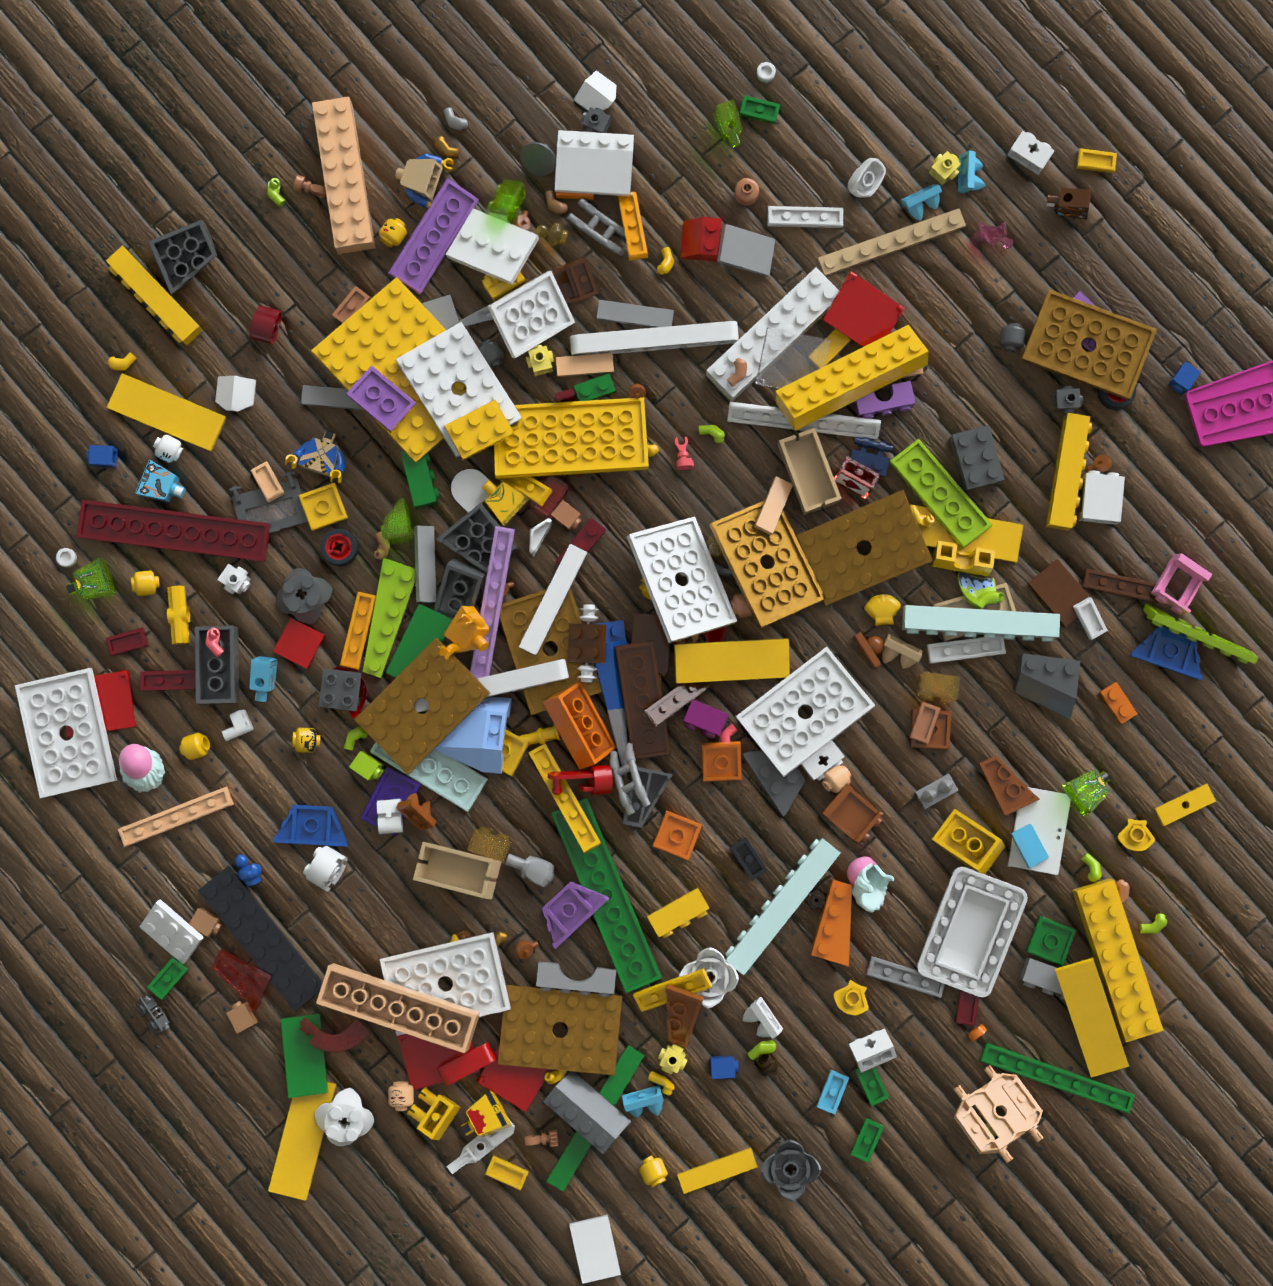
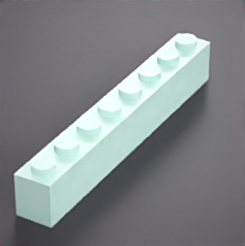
M905 605L903 607L902 630H907L908 634H919V631H926V635H938V632H944L945 636H957V633L965 634V637H976V634H979L989 639L1003 636V639L1007 640L1022 637V640L1034 641V638H1042L1043 642H1053V639L1059 637L1060 614Z
M820 838L819 841L817 839L813 841L809 847L811 851L808 855L803 854L798 860L799 866L795 871L792 869L785 877L787 881L783 886L779 885L773 892L775 896L771 901L767 900L761 907L763 911L759 917L755 915L749 922L751 927L747 932L743 930L737 937L739 942L736 946L733 947L731 945L726 951L725 955L727 957L725 961L741 974L745 975L840 855V852L823 838Z

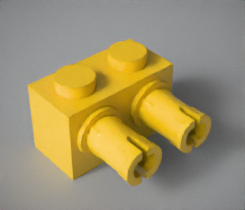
M425 1087L421 1091L424 1094L420 1093L418 1098L430 1105V1109L425 1113L414 1104L410 1108L413 1111L409 1110L407 1115L420 1123L417 1127L418 1130L432 1140L439 1141L461 1107L446 1096H436Z

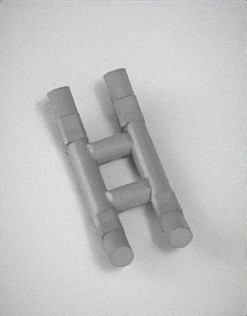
M580 198L577 204L593 216L588 225L572 213L566 219L611 252L622 256L625 250L609 239L614 232L625 238L623 226L605 216L583 198ZM599 221L608 226L603 236L593 230Z
M632 743L625 745V759L628 764L620 768L616 751L610 752L609 760L620 802L628 816L635 813L627 794L628 792L635 789L636 795L643 807L651 804L639 776ZM630 772L633 781L624 786L622 775Z

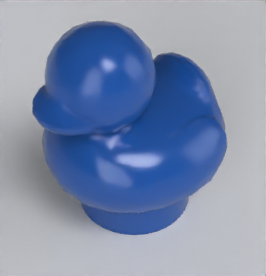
M240 854L235 858L234 864L240 868L238 877L245 881L246 886L259 883L261 881V866L256 863L247 865L248 858Z

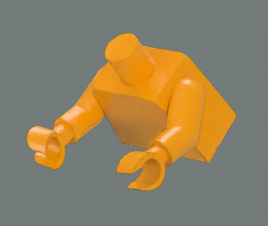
M461 606L444 633V636L453 642L446 647L441 646L438 655L444 656L446 660L453 653L477 649L482 652L488 648L489 643L484 638L489 632V627L474 606Z

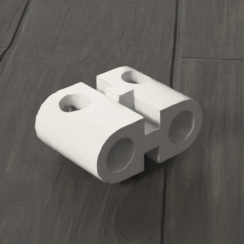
M401 799L377 801L379 834L403 832L402 813L396 809Z

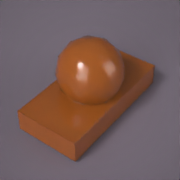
M861 631L854 635V641L871 667L874 669L879 666L881 662L876 655L880 654L884 649L883 640L878 636H871L866 641Z

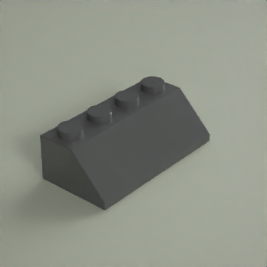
M570 1071L543 1101L602 1154L610 1149L631 1122L629 1118L574 1071Z

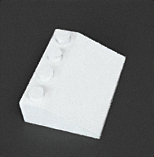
M559 130L555 192L630 196L634 135Z

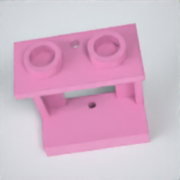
M1176 554L1170 559L1151 594L1156 597L1155 599L1158 602L1170 606L1171 610L1176 614L1190 613L1191 610L1188 609V606L1202 582L1209 581L1212 574L1184 554ZM1180 568L1192 578L1177 601L1164 591L1176 569Z

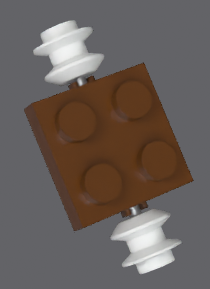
M583 605V608H579L583 611V615L579 618L587 622H584V624L569 623L568 662L583 663L584 665L577 668L581 671V675L577 678H581V682H592L593 678H596L593 676V671L597 669L589 665L591 663H605L606 625L592 624L591 621L598 619L595 616V611L599 609H595V605Z

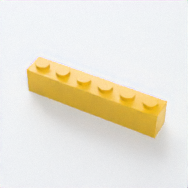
M123 245L106 260L110 265L108 269L115 276L119 274L123 278L121 283L128 290L132 288L136 292L134 296L140 303L145 301L148 305L146 309L153 316L158 315L161 318L159 323L166 330L170 328L174 332L172 336L179 344L183 341L188 345L203 331Z
M1067 413L1063 418L1046 527L1069 531L1076 525L1077 515H1075V508H1078L1080 503L1078 490L1082 488L1083 484L1081 472L1084 471L1086 466L1084 453L1088 451L1089 441H1087V435L1090 434L1092 429L1090 416Z

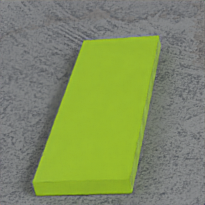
M917 439L889 461L893 469L962 550L992 527L991 522L920 439Z

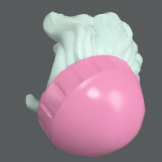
M130 744L120 753L119 765L120 773L123 776L122 781L128 784L129 787L134 788L135 791L138 790L140 793L142 791L148 792L161 785L165 771L162 759L157 752L138 744Z
M866 856L852 861L847 870L849 882L853 886L852 895L856 899V903L869 912L879 910L880 906H883L888 882L894 881V877L886 875L876 862Z

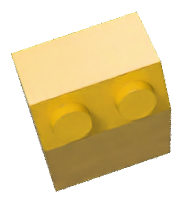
M956 809L952 811L932 838L935 843L969 869L982 874H986L1005 848L1002 839Z

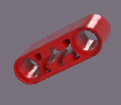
M486 1042L437 1069L445 1085L448 1086L497 1059L489 1043Z

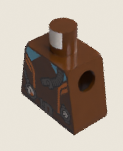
M1061 188L1060 196L1048 195L1047 206L1058 207L1057 215L1087 220L1092 189Z

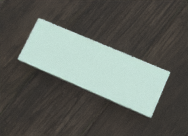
M375 742L370 752L405 773ZM435 750L408 775L469 812L488 781L486 777L465 764Z

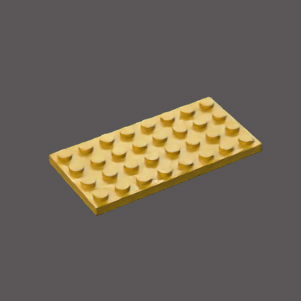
M644 397L639 399L625 398L514 405L522 419L510 426L514 432L513 435L494 444L496 479L649 470Z

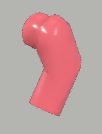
M211 628L207 632L205 643L216 657H219L224 653V650L218 645L220 631L217 628Z
M732 723L721 732L719 742H730V737L738 731Z

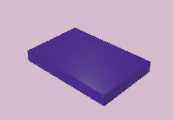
M386 767L360 819L378 827L377 801L392 799L405 801L408 796L417 793L422 784Z

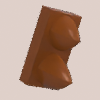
M413 793L405 801L398 802L396 809L419 830L435 827L436 820L431 816L430 801L420 806L417 793Z

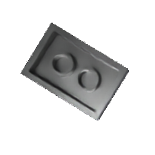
M989 425L952 434L949 442L965 493L1001 484L1005 480Z

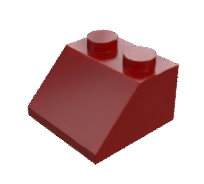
M700 217L684 221L680 259L717 262L722 218Z

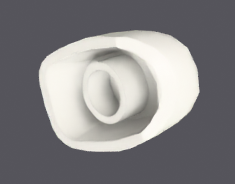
M869 158L863 162L849 179L848 189L850 193L855 197L872 196L886 174V168L883 163L876 158Z

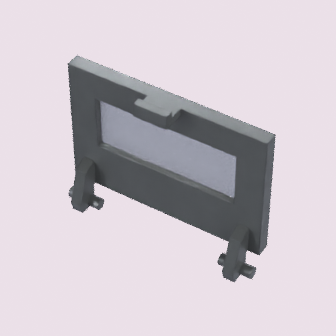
M289 471L284 474V477H288L289 480L280 483L285 494L270 503L266 500L261 489L239 494L238 490H241V486L230 488V492L234 493L232 500L237 519L270 523L269 533L308 523L298 496L302 494L299 481L292 477V475H296L295 471Z

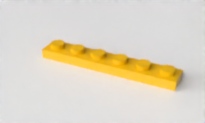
M543 744L530 751L529 755L583 852L586 853L599 846L601 842L566 779L561 780L563 792L560 795L552 793L553 779H548L547 774L561 770L547 745Z

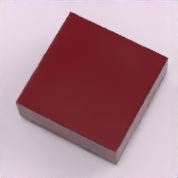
M572 388L555 393L557 403L575 400V393Z

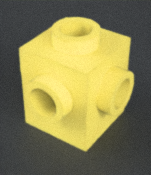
M947 151L943 156L939 154L934 159V165L929 171V174L943 186L949 179L953 180L959 174L958 169L961 163H959L956 155L950 154Z
M537 345L532 350H528L527 364L529 368H533L535 376L553 372L551 362H554L552 351L547 350V346Z
M667 1044L666 1049H661L658 1059L663 1071L672 1074L673 1072L678 1073L679 1069H684L687 1059H685L686 1055L683 1052V1048L675 1044L672 1046ZM670 1057L676 1058V1062L674 1064H671L669 1062Z

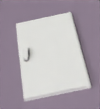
M1028 787L1040 800L1017 810L1014 831L1032 824L1049 858L1032 868H1028L1012 839L1008 867L1058 875L1071 796L1069 797V794Z

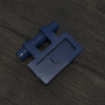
M856 437L854 444L860 445L861 449L860 451L852 450L848 469L885 478L890 458L883 457L884 451L891 453L893 446L886 444L884 441L875 442L867 437ZM867 447L877 449V455L867 453Z

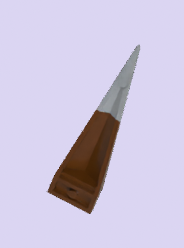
M585 257L568 264L566 263L552 271L566 303L581 301L599 294ZM486 306L451 325L449 328L460 322L464 326L493 320V317Z

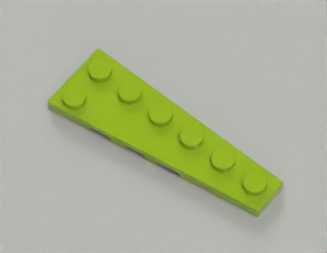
M383 558L363 667L364 673L382 678L416 583L415 568Z
M1146 603L1143 608L1147 618L1152 620L1153 624L1159 627H1163V625L1170 627L1169 630L1178 635L1180 632L1184 633L1186 638L1194 642L1200 640L1204 646L1210 649L1216 647L1226 656L1235 655L1237 660L1245 664L1248 661L1256 664L1259 658L1252 651L1215 634L1209 636V633L1202 628L1196 626L1193 629L1192 625L1180 618L1175 621L1174 617Z

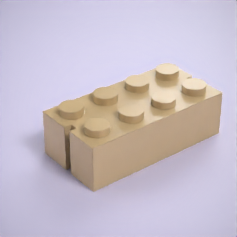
M812 428L799 433L797 436L798 441L796 442L795 435L779 440L777 445L803 515L820 510L822 506L826 508L839 503L842 498L816 429Z
M422 842L418 859L429 862L428 864L417 863L413 880L484 899H492L496 882H493V878L498 877L502 861Z

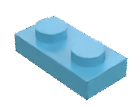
M830 1069L816 1107L836 1114L849 1077Z

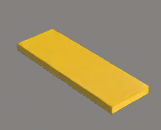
M123 373L106 407L212 452L227 419L226 416Z
M916 505L920 514L927 516L930 514L933 516L927 507ZM935 517L932 526H919L927 547L935 548L938 541L957 544ZM987 518L991 522L992 527L963 550L957 544V549L960 551L971 552L976 547L994 550V559L1017 563L1023 525Z
M788 638L674 644L675 683L785 678L790 675Z
M1090 958L1056 968L1055 972L1090 1076L1095 1077L1129 1067L1094 959Z
M328 1082V1093L292 1098L269 1192L304 1201L307 1200L324 1136V1131L320 1129L316 1122L315 1111L324 1103H332L337 1086L336 1083Z

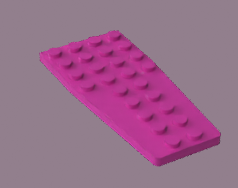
M1273 360L1185 393L1184 398L1199 446L1206 447L1273 434Z

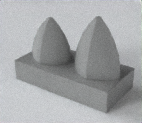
M946 774L919 789L915 794L923 808L926 809L957 792L958 788L950 774Z

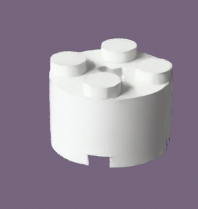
M328 846L318 847L313 854L315 858L311 864L305 867L303 874L306 875L308 881L325 891H329L331 889L329 888L330 884L335 885L343 874L346 867L343 862L347 861L348 858Z

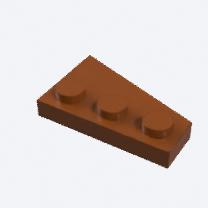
M997 755L979 763L1004 816L1040 800Z
M667 984L668 1041L687 1048L704 996Z

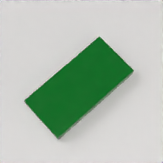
M419 604L386 673L397 677L435 638L444 643L446 639L444 633L453 619Z
M321 1014L281 1019L288 1098L328 1093Z

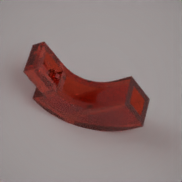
M306 1017L299 1023L301 1026L299 1030L307 1037L309 1035L312 1036L308 1044L315 1049L329 1053L349 1050L358 1045L370 1033L356 1019L344 1032L336 1035L323 1033Z

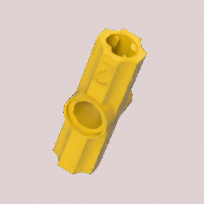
M185 586L167 587L169 601L167 619L171 625L172 644L190 643L188 627L190 611L186 603Z

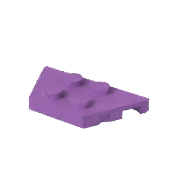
M569 882L542 908L544 917L547 919L548 931L551 932L554 942L552 943L555 949L559 947L603 906L609 898L574 882Z

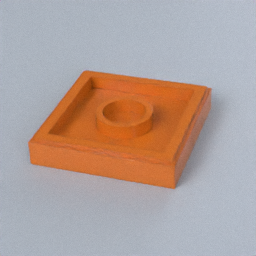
M740 741L702 743L703 782L742 780Z
M666 810L653 847L689 860L702 824Z

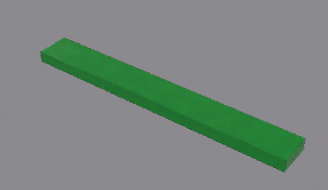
M985 1042L979 1060L980 1062L1128 1114L1135 1097L1132 1093Z
M627 1045L618 1060L615 1075H609L599 1092L614 1106L645 1056L630 1045ZM577 1131L547 1179L548 1183L561 1191H564L591 1146V1143Z

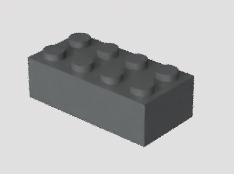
M234 625L195 627L196 704H239L238 627ZM211 628H217L220 631L218 645L224 650V653L219 657H216L205 643L207 632Z

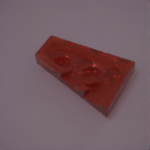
M223 949L218 951L212 969L227 984H231L238 991V995L242 999L245 998L251 1004L250 1007L256 1011L260 1006L272 976Z

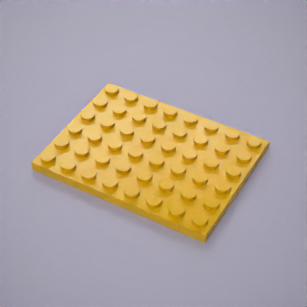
M396 277L311 351L347 391L373 366L416 402V405L391 433L379 422L377 423L417 463L438 445L444 437L400 369L396 359L441 334L446 329ZM456 382L451 387L453 394L459 396L464 395L467 390L466 386L461 382Z

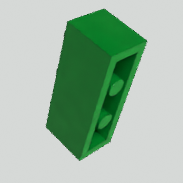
M402 451L401 456L415 509L437 505V499L440 498L438 487L434 488L433 481L436 478L433 469H429L428 462H431L429 452L415 463Z

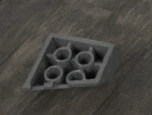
M202 220L149 241L171 295L217 256L211 235Z
M480 503L436 540L487 572L495 526L502 527V525L487 506ZM514 541L510 557L520 549Z
M1020 654L1018 655L1014 693L1070 719L1077 698L1080 661Z

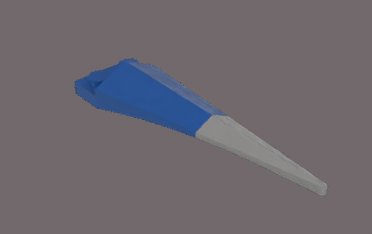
M624 620L594 623L606 625L605 663L593 664L597 669L595 671L609 716L620 764L623 767L627 764L625 759L627 718L615 646L627 644V639L625 637Z

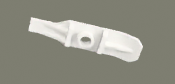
M511 1122L512 1126L488 1136H477L464 1146L461 1155L447 1166L449 1171L454 1174L465 1164L479 1161L514 1133L515 1126ZM478 1143L484 1144L483 1150L477 1149Z

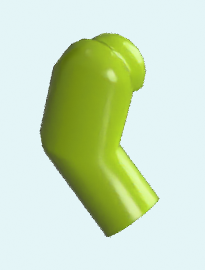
M716 425L699 426V435H711L714 437L715 443L724 442L725 433Z
M361 726L351 730L347 735L344 749L353 751L356 740L359 738L365 739L368 733Z
M1086 853L1081 860L1090 867L1088 879L1091 882H1096L1102 876L1100 863L1090 854Z
M761 1041L748 1052L749 1058L755 1060L762 1054L773 1053L776 1050L775 1041Z

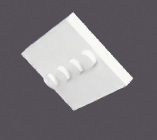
M472 209L447 251L446 256L448 259L513 285L538 242L539 237L532 232Z
M547 271L487 306L512 358L520 356L575 323L552 271Z

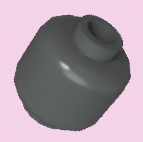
M1008 323L1007 326L1001 329L999 344L1007 352H1016V349H1021L1024 346L1025 330L1020 324Z
M489 339L478 346L490 367L495 369L502 365L505 354L496 341Z

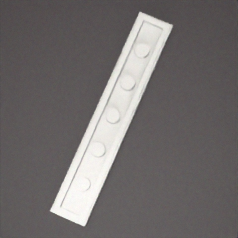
M572 544L569 545L519 645L520 648L537 656L587 555L586 551Z

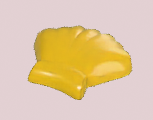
M881 594L872 597L865 605L864 610L875 620V626L894 625L893 618L899 611L901 604L893 596Z
M1128 819L1127 826L1118 835L1120 843L1128 850L1133 851L1146 850L1155 842L1154 836L1146 827V820Z
M849 980L848 986L834 992L833 996L837 1007L850 1015H859L867 1011L868 1003L865 997L867 987Z

